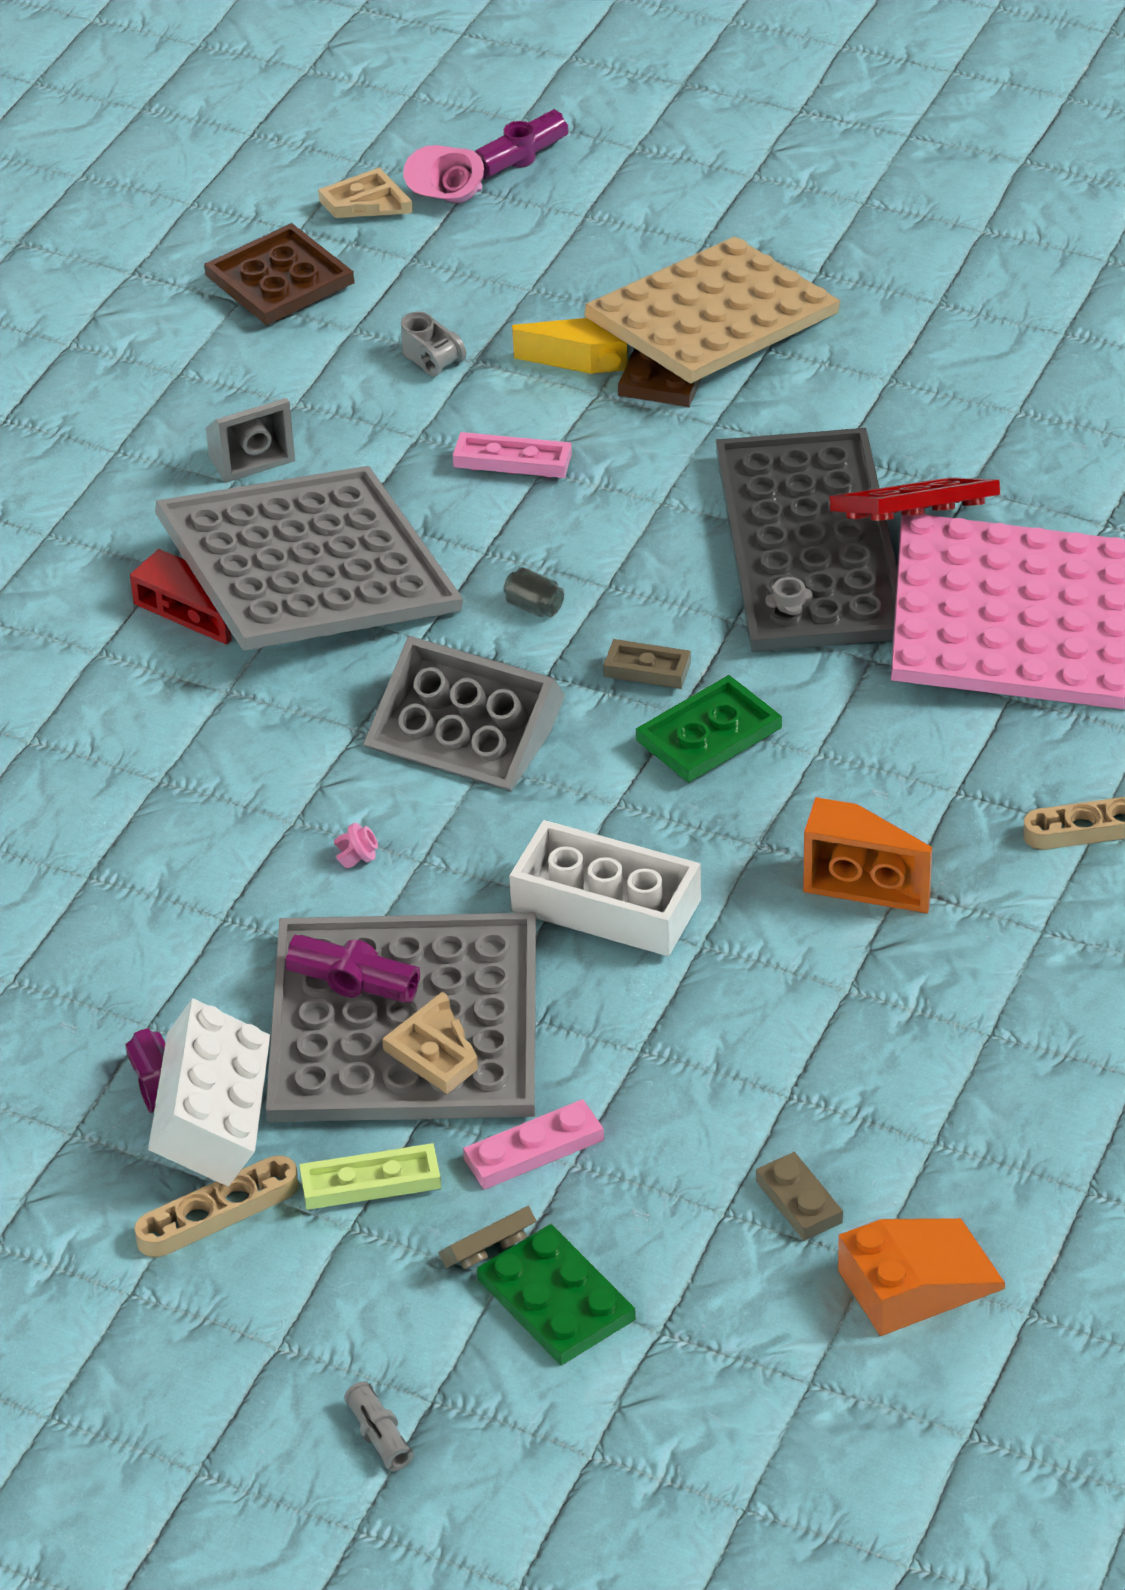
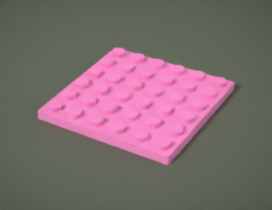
M927 514L902 515L891 681L1125 710V539Z

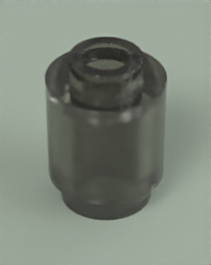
M525 567L519 568L516 572H511L504 583V593H506V601L509 604L539 617H544L545 615L548 617L555 616L564 601V589L558 586L557 581Z

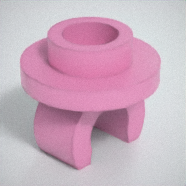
M353 823L348 826V833L341 834L334 840V844L341 851V853L336 855V858L345 868L355 866L361 859L369 863L376 858L375 849L378 848V842L371 829L367 826L362 828L358 823Z

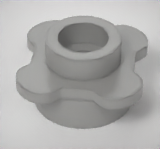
M784 577L774 583L773 594L766 596V604L771 608L778 607L780 611L789 615H796L802 611V606L805 602L812 600V591L805 588L801 580L794 577Z

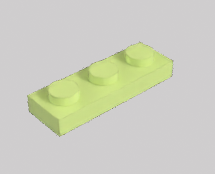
M434 1143L299 1164L306 1210L441 1189V1177Z

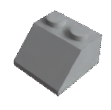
M287 398L216 419L206 427L209 458L225 483L295 461L290 402Z

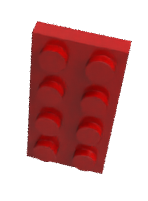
M947 477L829 496L830 511L846 512L847 519H861L871 516V520L880 521L894 519V513H899L900 511L903 516L925 514V508L931 506L933 511L955 509V503H960V501H962L963 506L985 504V497L1000 495L999 479Z

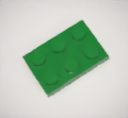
M727 675L637 727L636 741L689 783L782 728V716L732 676Z
M552 1224L547 1225L477 1267V1277L482 1285L560 1366L636 1320L635 1307Z

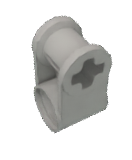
M411 312L402 318V353L406 358L423 368L428 375L432 377L437 376L447 365L453 362L460 363L466 358V348L460 337L442 326L425 312Z

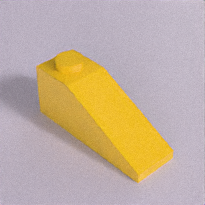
M588 318L512 325L514 359L590 374L624 371L627 365V343Z

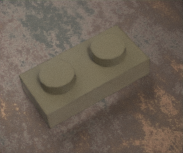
M613 639L603 664L604 677L682 689L691 665V651Z
M795 1151L756 1169V1182L803 1241L843 1223V1210Z
M528 1205L439 1251L438 1254L446 1268L460 1262L465 1270L488 1258L485 1248L499 1242L504 1250L527 1238L524 1228L537 1221Z

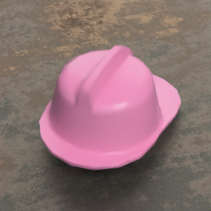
M439 145L425 146L417 149L408 157L404 165L403 177L407 186L414 193L427 197L441 198L450 203H463L471 199L476 192H481L484 164L481 157L472 150Z

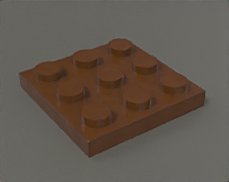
M293 223L204 264L205 276L265 325L276 322L355 283L354 271Z

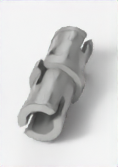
M362 1381L351 1386L346 1391L344 1400L361 1424V1435L367 1442L373 1443L387 1469H390V1471L403 1469L412 1461L414 1452L409 1448L397 1429L398 1420L391 1410L384 1408L371 1384Z

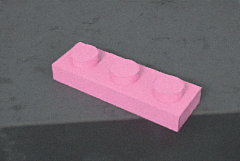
M460 432L453 453V467L506 472L509 474L537 475L548 478H565L572 456V445L570 442Z
M582 1099L464 1147V1161L485 1190L604 1141V1128Z

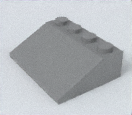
M408 636L363 745L372 750L512 792L549 736L565 694L552 677Z

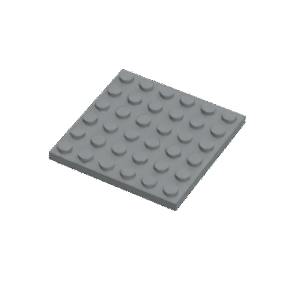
M369 466L156 500L155 514L243 651L321 636H332L338 633L369 629L387 624L403 623L431 616H441L458 612L462 609V596Z
M536 913L279 918L266 1099L267 1122L535 1117ZM295 934H301L344 946L347 941L353 939L364 941L376 950L378 956L420 967L421 978L418 983L417 993L411 1003L400 1002L364 991L357 997H344L332 990L325 980L286 970L285 958L289 943ZM441 992L448 996L450 1009L455 1019H459L465 1032V1039L471 1043L478 1059V1070L448 1094L383 1050L382 1039Z

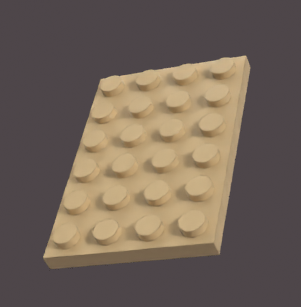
M734 236L586 303L584 316L691 384L838 313L840 300L829 294L824 288L814 285L801 277L797 272L776 262L771 256L763 254L748 245L743 239Z

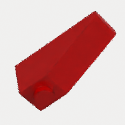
M158 548L130 574L133 603L226 645L232 641L231 631L187 562L181 557Z

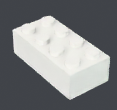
M546 820L542 821L509 875L511 912L536 913V919L668 957L701 901V863Z
M192 998L167 1032L148 1150L229 1187L255 1152L270 1034L261 1031L252 1024H246L231 1017L214 1006L206 1005Z

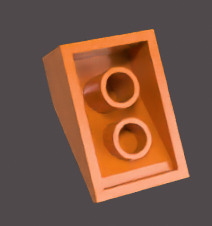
M815 797L804 830L803 892L928 913L930 909L932 847L858 804Z
M961 1218L879 1219L839 1234L838 1272L880 1337L1005 1289L1004 1280Z

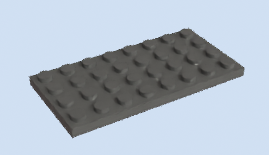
M856 428L716 439V455L751 652L893 641L898 569L887 520L873 521L871 516L861 519H847L846 512L830 511L829 496L879 488L867 429ZM784 577H794L801 580L805 588L812 591V600L803 604L802 611L799 614L789 615L780 611L778 607L771 608L767 606L766 596L773 594V586L777 580Z

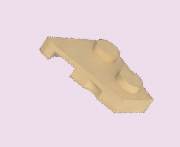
M380 167L318 189L319 201L335 218L396 215L413 212L412 200Z
M443 992L382 1038L383 1050L446 1094L478 1070L477 1055L471 1043L466 1041L464 1029L459 1019H455L450 1009V1000Z

